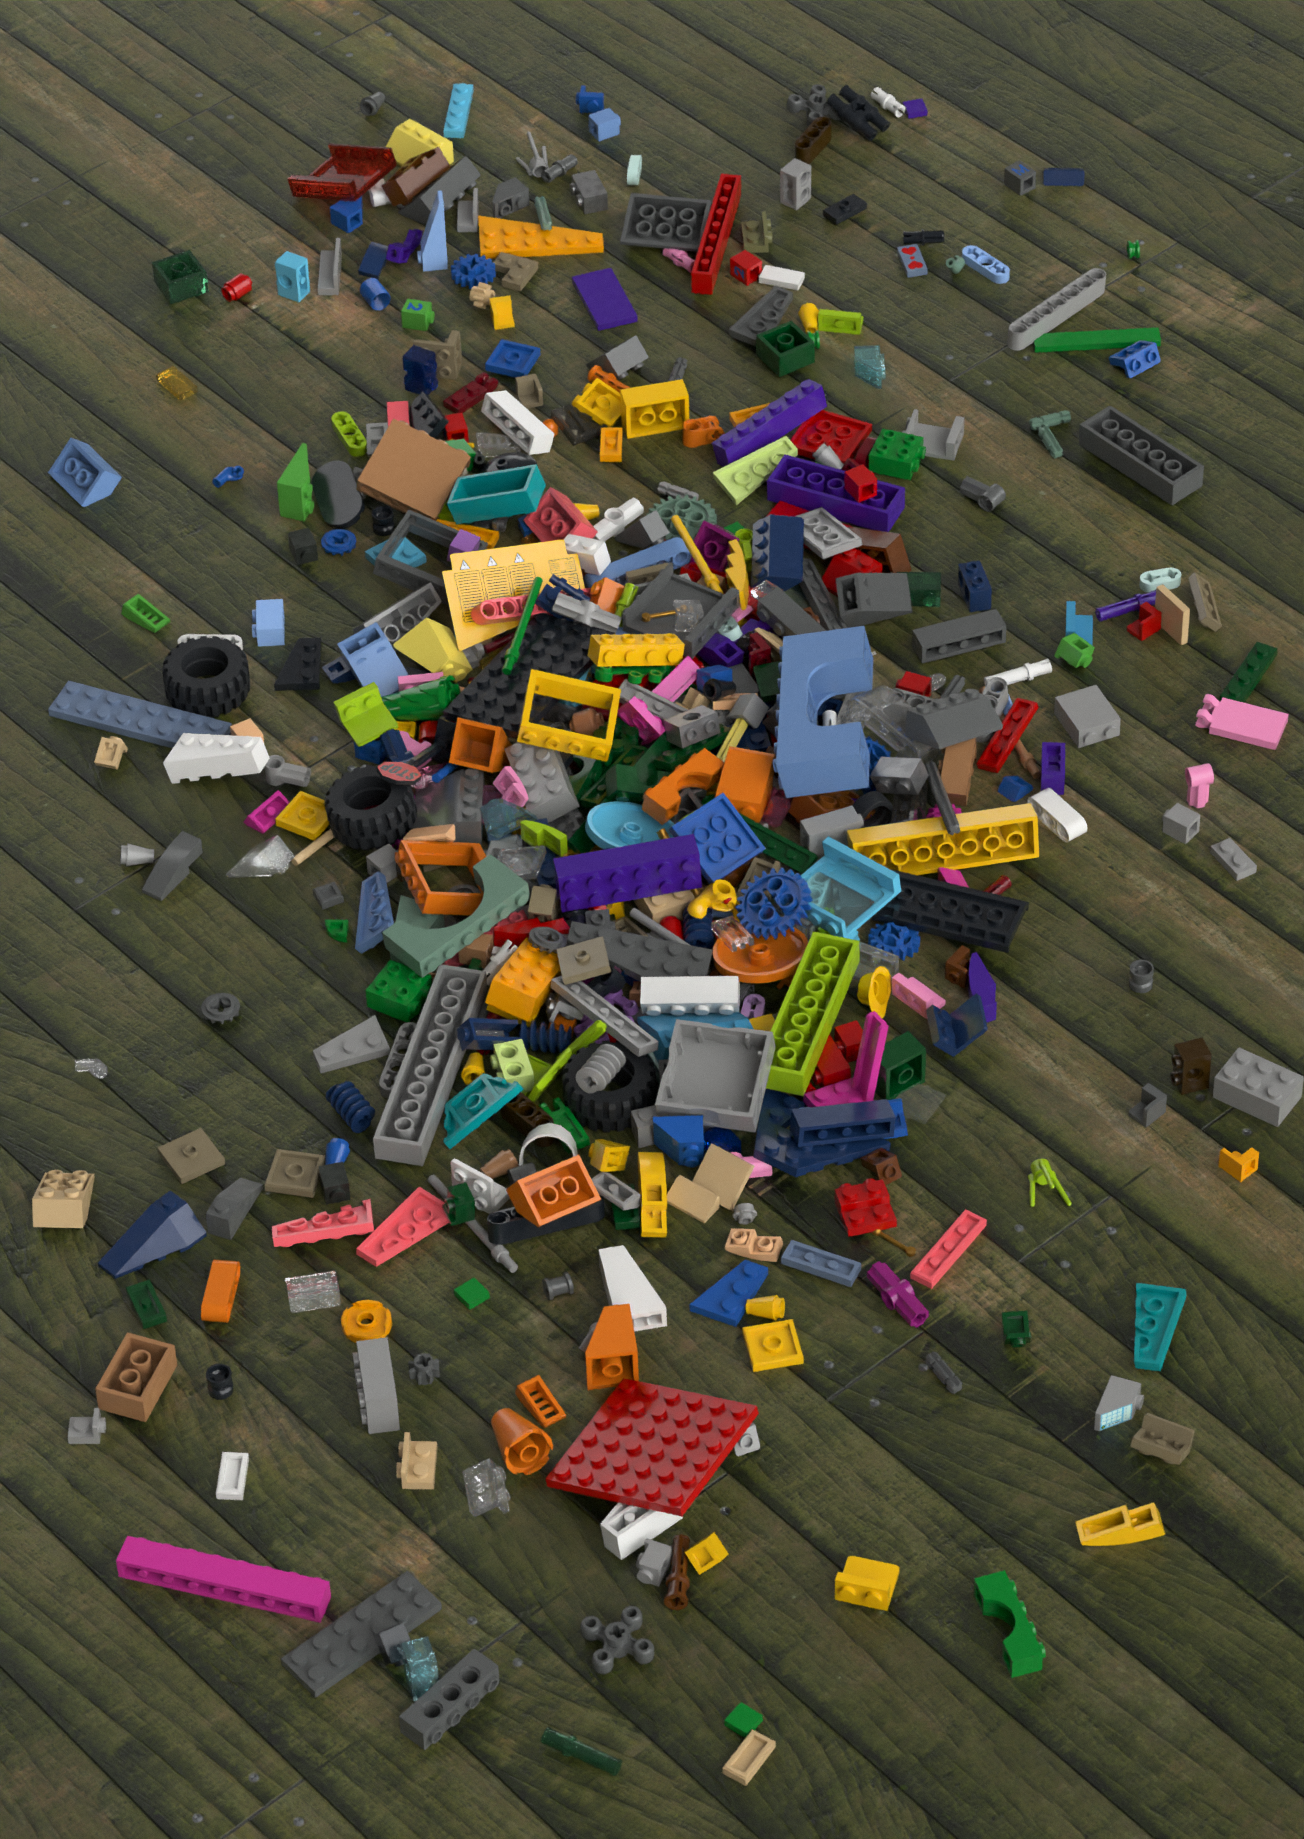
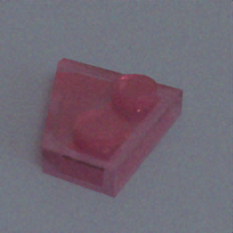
M448 762L418 769L421 774V780L411 785V787H415V790L428 787V783L433 782L432 775L448 764Z

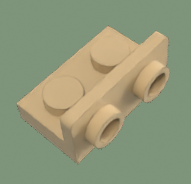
M410 1432L404 1433V1442H399V1457H402V1462H397V1478L402 1480V1489H434L437 1441H411Z

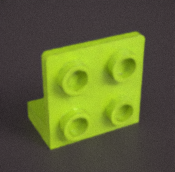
M375 682L334 701L340 722L358 747L379 738L380 735L388 730L398 728V723L384 705Z

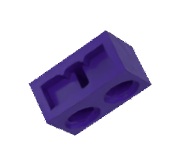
M1042 742L1041 791L1051 788L1058 795H1064L1065 743Z

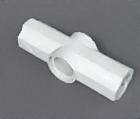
M633 497L618 508L606 510L605 518L593 526L598 531L593 539L606 541L610 537H616L623 532L626 525L644 513V508L639 500Z

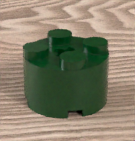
M619 717L616 718L610 751L613 756L611 765L631 744L639 745L638 728L627 725ZM605 722L604 726H599V729L593 732V737L605 739L608 722Z

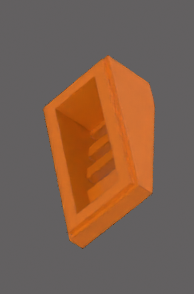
M539 1375L517 1385L515 1395L543 1428L566 1418L565 1412ZM537 1392V1394L530 1396V1393ZM540 1398L543 1399V1401L537 1404L534 1402ZM545 1405L549 1406V1408L543 1411L539 1409ZM554 1411L556 1415L548 1419L545 1418V1415Z

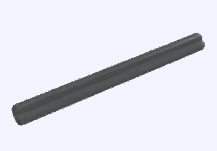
M932 761L929 764L925 763L924 766L929 775L927 780L947 832L950 835L958 834L960 832L959 823L937 766Z

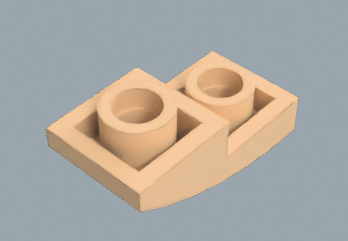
M731 1228L725 1249L742 1257L777 1262L783 1241L778 1236H757L755 1229Z

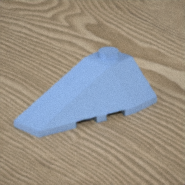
M442 190L437 191L421 239V251H417L418 264L422 263L423 271L448 269Z

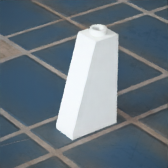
M624 1245L599 1249V1267L609 1306L630 1304L634 1331L667 1326L665 1304Z

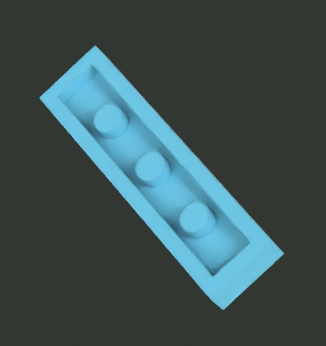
M464 83L453 85L444 126V138H464L474 92L473 85Z

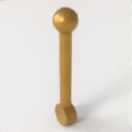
M682 606L677 610L643 613L642 621L648 622L652 618L675 614L685 615L688 610L685 606Z
M880 1229L872 1232L874 1236H880L904 1250L907 1256L912 1257L916 1254L914 1247L903 1245L883 1233Z

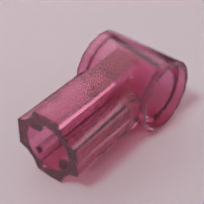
M778 790L775 796L771 798L762 816L763 821L772 827H780L790 810L794 797L786 798L784 790Z

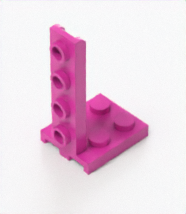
M686 656L651 692L674 702L697 679V669L700 668L689 656ZM634 696L618 708L617 716L627 725L638 728L639 738L643 741L641 745L649 744L665 732V727L662 720L647 709L646 703Z
M875 1011L868 1013L865 1019L854 1077L805 1093L803 1102L808 1107L874 1101L873 1098L889 1027L885 1020Z

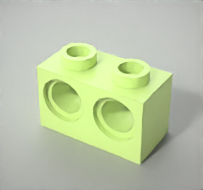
M518 1039L493 1044L494 1054L490 1055L492 1069H497L496 1077L504 1078L509 1083L517 1081L524 1089L521 1093L532 1091L534 1087V1073L523 1040Z

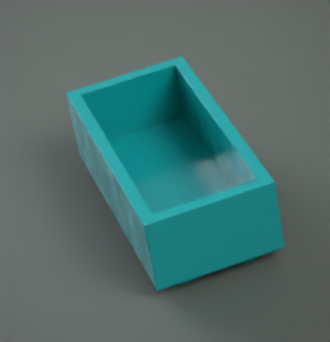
M537 464L457 477L447 505L456 524H469L475 521L511 517L524 513L530 514L536 512L546 484Z

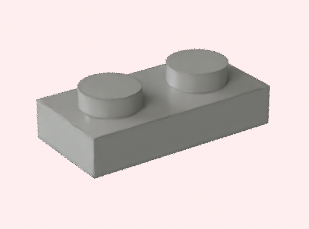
M1231 838L1210 847V853L1236 881L1256 873L1257 865Z

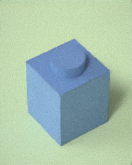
M610 108L588 115L589 132L598 141L620 134V117Z

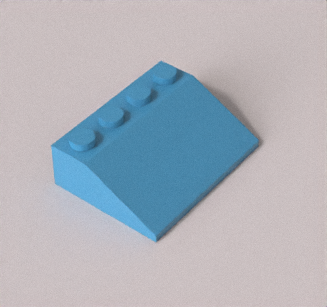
M740 1012L731 1015H722L720 1013H709L708 1015L685 1013L680 1016L662 1013L657 1016L637 1017L639 1026L659 1041L658 1050L653 1051L657 1062L658 1060L669 1059V1046L676 1019L709 1023L724 1028L740 1027L753 1029L749 1019Z

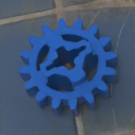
M467 254L466 258L460 256L459 261L454 260V265H451L452 280H455V284L461 283L462 288L467 285L469 289H472L473 286H478L479 282L487 284V281L493 282V277H496L495 263H492L491 258L486 259V255L478 257V254L472 256Z
M894 922L883 923V925L875 924V929H870L868 937L870 951H875V956L883 955V960H886L888 957H891L892 961H896L898 958L904 961L905 956L912 958L913 952L918 953L920 947L919 931L908 929L906 926H897Z

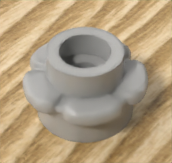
M742 1203L734 1207L732 1216L739 1224L746 1225L753 1222V1219L757 1216V1211L754 1210L752 1204Z

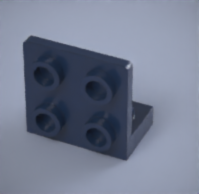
M978 994L973 995L951 1014L934 1005L926 1009L933 1045L953 1057L988 1030L981 996Z

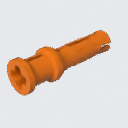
M599 365L593 366L587 376V380L590 383H593L598 378L619 393L621 389L630 388L618 381L614 374L603 371Z

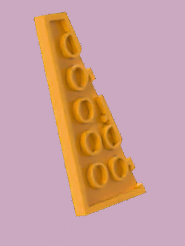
M478 216L481 256L486 255V259H496L501 252L519 257L604 252L603 233L552 226L550 231L548 229L543 231L540 224Z

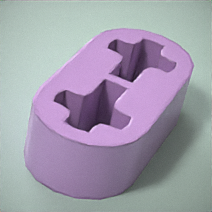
M758 994L746 996L743 1001L741 1014L748 1019L764 1016L765 999Z

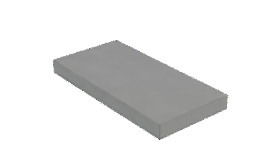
M822 507L795 516L804 519L803 543L822 559L862 546V540L859 536Z

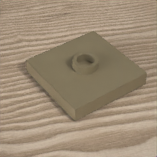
M603 936L557 949L564 985L611 972Z
M202 1128L157 1148L158 1154L181 1184L225 1165V1158Z
M277 1149L264 1185L265 1191L314 1198L320 1180L318 1166L325 1165V1155Z

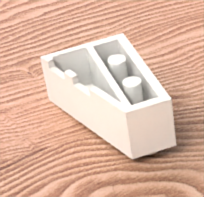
M618 1502L600 1524L604 1546L622 1560L643 1546L646 1538L653 1539L681 1520L683 1516Z

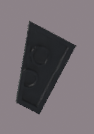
M422 392L413 400L410 406L412 427L416 430H423L429 436L436 438L449 421L426 393Z
M321 638L298 639L274 683L275 691L320 690Z

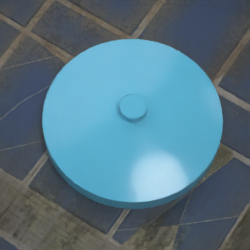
M615 801L602 803L592 808L588 813L585 829L589 838L597 846L605 850L660 840L656 832L665 828L669 837L673 838L669 829L675 824L669 820L664 825H661L641 810L642 805Z

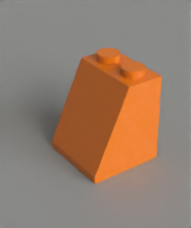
M729 746L715 798L724 793L740 814L760 823L773 792V759H775V754Z
M617 1304L603 1308L585 1352L587 1390L617 1387L623 1378L639 1381L638 1350L630 1304Z

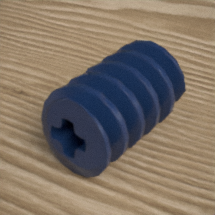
M686 907L682 913L684 941L692 946L713 949L712 909L707 908L706 916L702 919H696L690 916Z
M522 1020L519 1037H522L526 1050L531 1046L532 1051L535 1052L540 1048L543 1053L548 1052L550 1049L552 1054H556L558 1050L561 1054L571 1044L572 1028L570 1026L568 1031H565L564 1024H561L559 1029L555 1030V1024L551 1023L549 1029H546L544 1021L537 1028L535 1020H532L529 1027L527 1022Z
M351 1081L336 1084L326 1092V1100L354 1133H361L369 1127L371 1120L375 1116V1109L370 1106V1103L365 1100V1097L360 1094V1091L355 1088Z

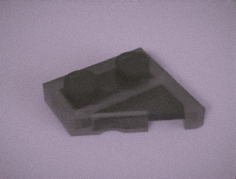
M570 404L551 411L550 417L573 446L601 436V428H608L605 424L600 426L591 421L592 417L590 415L580 412Z

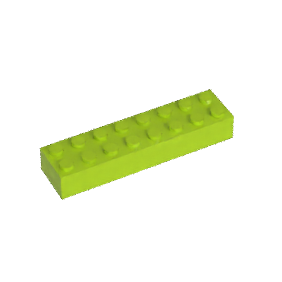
M818 932L812 933L771 1029L776 1047L767 1081V1089L804 1096L860 962L859 941Z

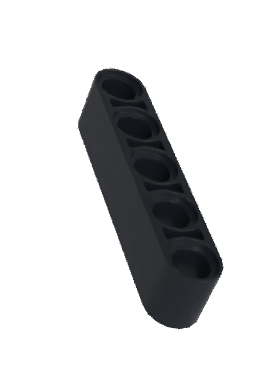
M599 1194L600 1201L540 1227L535 1226L517 1213L515 1207L492 1212L487 1217L488 1240L494 1245H503L601 1221L605 1217L604 1197Z

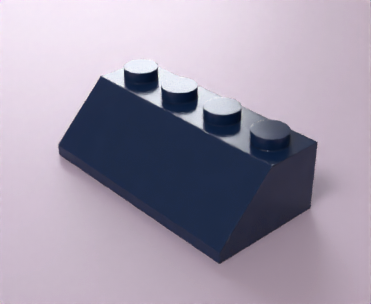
M770 514L753 524L751 586L760 591L761 594L763 593L764 596L776 587L785 592L803 581V518Z

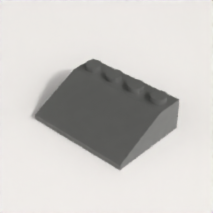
M631 193L620 244L698 252L712 201Z
M473 768L459 770L446 776L438 783L432 782L416 789L417 818L413 824V829L454 824V842L480 843L482 845L485 804L484 771Z

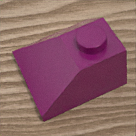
M703 520L694 543L708 567L724 572L728 565L727 555H730L729 541L735 539L739 541V538L717 524ZM692 555L689 563L695 562Z

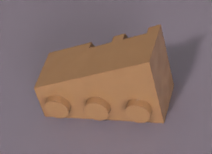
M976 738L941 749V753H944V760H939L938 771L941 774V779L951 804L967 806L971 776L974 773L973 763L977 759Z

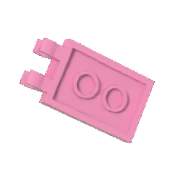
M1205 695L1203 699L1204 706L1198 710L1196 715L1198 719L1195 726L1209 728V734L1276 750L1288 722L1289 714L1223 697L1220 702L1213 695Z

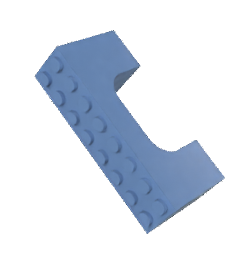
M858 626L783 637V646L779 647L782 662L778 664L781 678H778L780 694H777L779 710H776L778 726H775L777 742L774 743V752L777 757L773 759L774 772L779 773V788L784 789L786 798L868 788L870 753L861 722L831 726L817 725L818 709L827 699L840 694L872 690L873 655L865 627Z

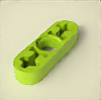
M347 412L334 413L331 417L332 428L348 453L355 457L365 455L367 453V441L350 414ZM346 433H354L353 435H344Z

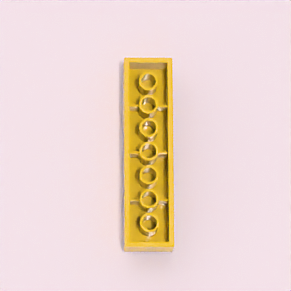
M1028 803L955 814L960 828L958 834H948L942 816L847 830V842L849 848L890 870L924 875L937 873L939 867L957 870L1039 857L1038 817L1032 804Z

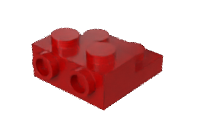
M870 1178L857 1185L845 1183L838 1189H834L835 1206L848 1237L870 1233L876 1229L884 1230L897 1227V1219L890 1205V1195L883 1179L876 1181Z

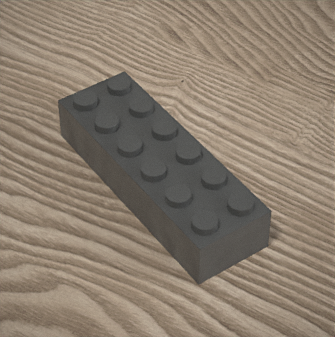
M1108 406L1080 424L1079 445L1169 504L1174 505L1202 487L1204 471L1202 464L1114 407Z

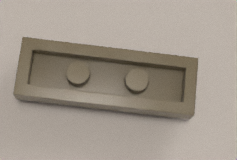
M1194 572L1188 578L1191 585L1190 590L1195 600L1194 605L1199 614L1198 620L1204 627H1209L1216 632L1222 625L1210 582Z

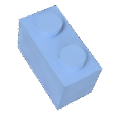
M283 599L256 600V609L252 610L253 623H256L252 624L253 638H257L258 647L285 645Z

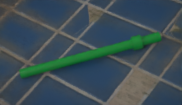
M541 577L534 578L510 648L506 651L504 657L505 664L502 669L505 675L511 674L513 665L518 661L520 655L519 648L543 582Z

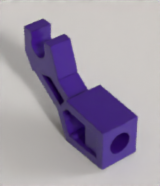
M409 229L403 244L399 242L389 244L386 260L396 263H407L411 253L419 246L423 231Z

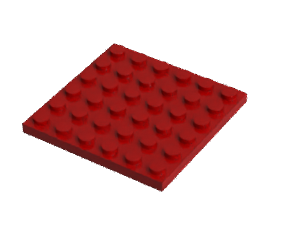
M623 1378L545 1478L547 1487L682 1517L759 1414L757 1406Z

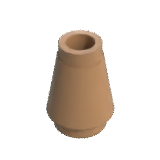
M510 1149L506 1151L501 1150L481 1167L480 1171L494 1179L508 1174V1169L517 1167L519 1164Z

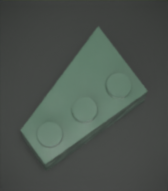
M401 895L395 923L401 919L405 923L419 928H445L444 914H422L418 904L415 903V899ZM390 952L391 960L405 965Z

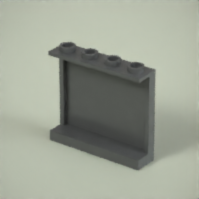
M670 562L664 569L660 570L658 576L647 585L646 589L635 598L629 608L623 611L621 618L623 620V631L630 634H675L685 644L683 656H689L693 659L738 609L739 590L731 587L726 594H722L673 574V563ZM682 606H685L688 610L685 615L675 614L652 618L648 622L642 621L643 613L677 610Z

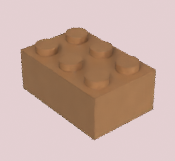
M127 1332L95 1389L98 1408L146 1422L177 1367L175 1345Z

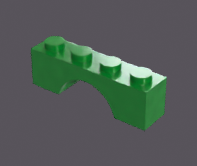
M1005 1570L974 1578V1597L983 1616L1000 1618L1008 1623L1013 1630L1003 1640L1002 1658L1011 1678L1042 1670L1043 1658L1046 1657L1043 1643L1038 1642L1036 1639V1629L1033 1622L1028 1621L1026 1617L1027 1612L1023 1600L1019 1601L1017 1598V1588L1014 1580H1009Z

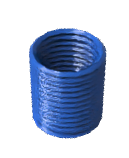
M367 279L360 286V294L373 310H383L390 303V294L378 279Z

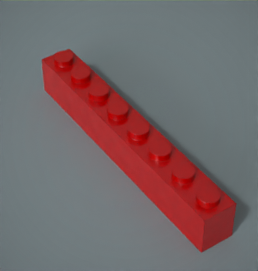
M720 175L691 272L692 293L702 295L713 294L741 198V175Z

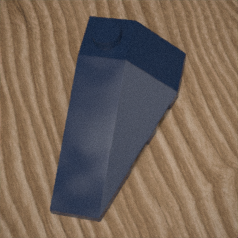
M170 1190L147 1208L98 1262V1266L114 1279H117L143 1268L145 1263L158 1259V1261L164 1260L166 1255L177 1250L180 1253L189 1250L206 1237L207 1233L187 1202Z

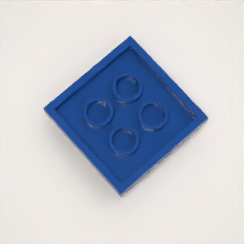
M724 793L712 799L669 829L673 837L694 834L700 855L701 874L709 884L719 879L722 880L766 849Z

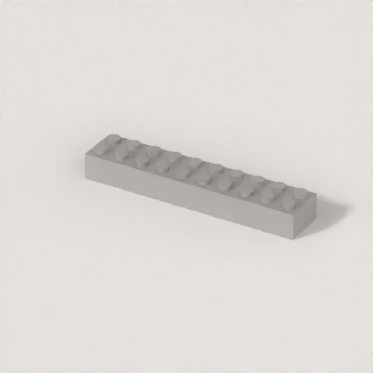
M442 964L438 967L373 1137L376 1159L418 1166L424 1165L466 1051L461 1049L460 1041L457 1037V1028L468 1018H478L487 993L486 971Z

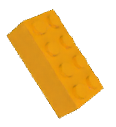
M526 938L492 979L485 1001L486 1004L527 1022L533 1018L544 1004L550 992L554 991L551 988V979L562 976L558 954L554 952L548 954L547 951L541 952L539 948L532 947V943L528 941L529 938Z

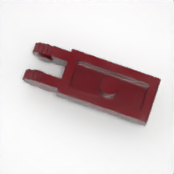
M483 372L477 375L474 381H471L443 400V406L454 413L462 412L463 414L482 401L486 393L493 392L498 387L499 382L493 377L488 380L489 375Z

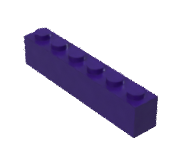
M807 379L791 391L786 392L776 401L771 402L761 411L738 424L726 434L721 435L720 438L712 442L717 464L725 467L778 440L826 408L827 403L822 385Z

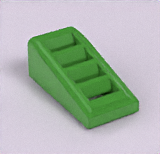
M140 594L135 595L123 604L121 614L153 633H156L170 623V619Z

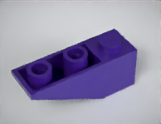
M715 633L697 654L710 666L721 665L731 667L743 663L744 651L728 637Z

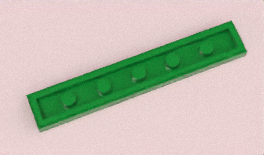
M1159 327L1044 333L1033 342L1035 353L1126 348L1139 340L1156 342L1157 346H1161Z

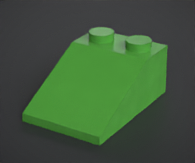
M302 443L277 482L280 516L299 521H305L314 509V501H312L311 496L313 486L310 484L307 444Z

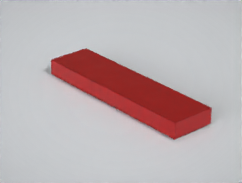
M1016 698L1002 721L1003 729L995 732L977 761L978 769L999 773L1038 710L1037 702Z

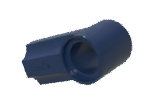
M391 729L380 735L379 739L388 757L387 762L406 763L414 757L411 751H407L399 730Z

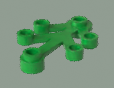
M612 666L596 667L594 678L601 682H610L615 674H629L628 682L640 684L643 677L649 673L648 680L650 682L660 683L662 678L664 679L675 666H622L612 668Z

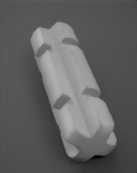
M667 482L659 483L658 492L661 494H667L675 499L677 495L681 498L688 495L689 499L697 496L698 501L699 494L696 492H690L687 489L671 485Z

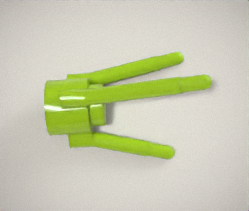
M1046 1159L1033 1161L1030 1166L1032 1173L1028 1175L1030 1206L1033 1207L1035 1205L1036 1182L1040 1185L1048 1184L1051 1189L1056 1187L1067 1206H1071V1201L1059 1183L1055 1172L1052 1171L1049 1161Z

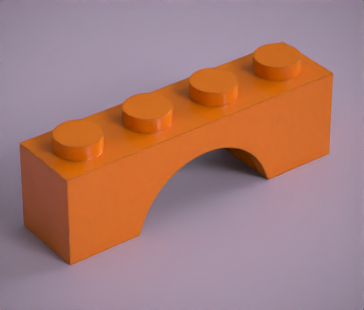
M706 748L697 754H692L689 760L683 765H678L672 774L668 777L664 776L655 787H650L643 795L644 801L641 810L661 825H664L678 814L681 802L678 791L688 787H697L704 790L710 789L719 782L724 762Z

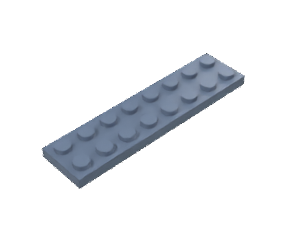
M72 681L66 683L48 709L49 716L169 748L175 746L183 733L229 735L231 732L230 726H232V723Z

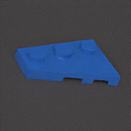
M744 1260L690 1304V1311L737 1327L746 1312L747 1299L755 1297L768 1275V1267Z

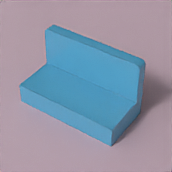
M1067 601L1065 637L1076 633L1092 645L1093 616L1075 615L1076 601Z

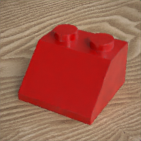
M853 548L834 555L822 580L828 592L838 597L836 578L855 573H882V563Z

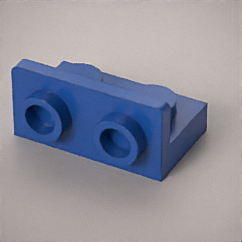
M1142 340L1108 357L1110 365L1124 368L1127 378H1132L1161 362L1156 342Z

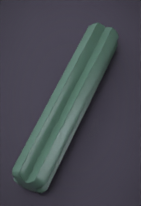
M537 196L535 198V208L541 229L543 231L546 229L550 231L552 229V220L546 199L543 196L540 198Z

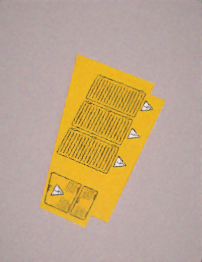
M564 540L450 554L452 570L442 571L458 651H462L518 626L519 621L487 625L476 624L472 620L471 611L485 600L529 595L535 577L543 579L539 591L540 594L546 584L555 588V585L549 582L553 574L560 579L563 577L568 580L566 583L576 589L585 588L578 554L568 555Z

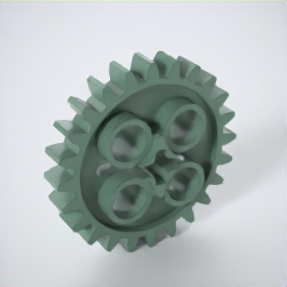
M677 495L676 499L668 496V501L660 499V504L654 503V508H649L648 513L650 514L657 510L669 531V534L663 537L666 540L676 537L681 538L671 521L674 515L680 517L693 541L703 520L717 524L715 509L711 508L710 503L704 504V499L697 501V496H694L692 499H689L688 495H685L684 498Z

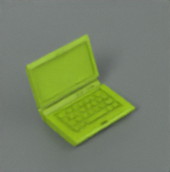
M567 1048L553 1065L527 1054L534 1073V1087L532 1091L522 1094L532 1102H535L564 1069V1066L572 1056L570 1048Z

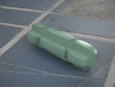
M1064 410L1060 411L1059 414L1052 413L1040 416V418H1032L1029 420L1031 430H1038L1040 426L1046 425L1050 427L1058 425L1060 422H1070L1071 416L1069 411Z
M1046 425L1040 426L1038 428V435L1051 456L1055 459L1062 457L1063 449L1050 428Z

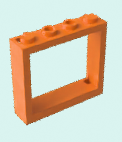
M400 841L398 852H395V862L398 864L401 874L405 878L408 888L415 898V903L418 904L422 914L471 915L479 907L484 895L479 886L478 888L481 893L431 892L418 864L467 866L474 878L473 866L486 857L480 843Z

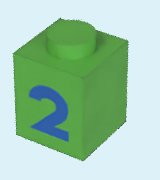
M407 299L401 310L402 328L427 331L429 325L434 322L435 317L431 302Z

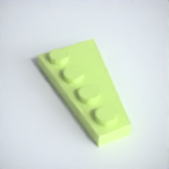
M784 436L713 472V478L735 505H738L768 480L784 455L796 457L798 449L787 436Z

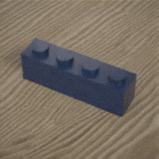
M888 1099L792 1109L790 1130L798 1147L894 1137L896 1116Z

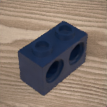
M980 560L958 564V586L969 612L991 609L992 588Z

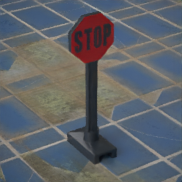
M444 715L439 717L434 744L406 763H382L377 767V773L381 779L395 785H414L421 780V774L417 767L431 758L445 765L448 764L456 723L446 720L447 717Z

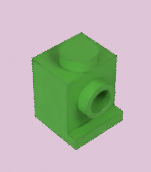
M1073 633L1061 639L1054 657L1057 659L1062 657L1069 665L1075 668L1079 666L1086 668L1093 659L1092 653L1095 647L1076 633Z

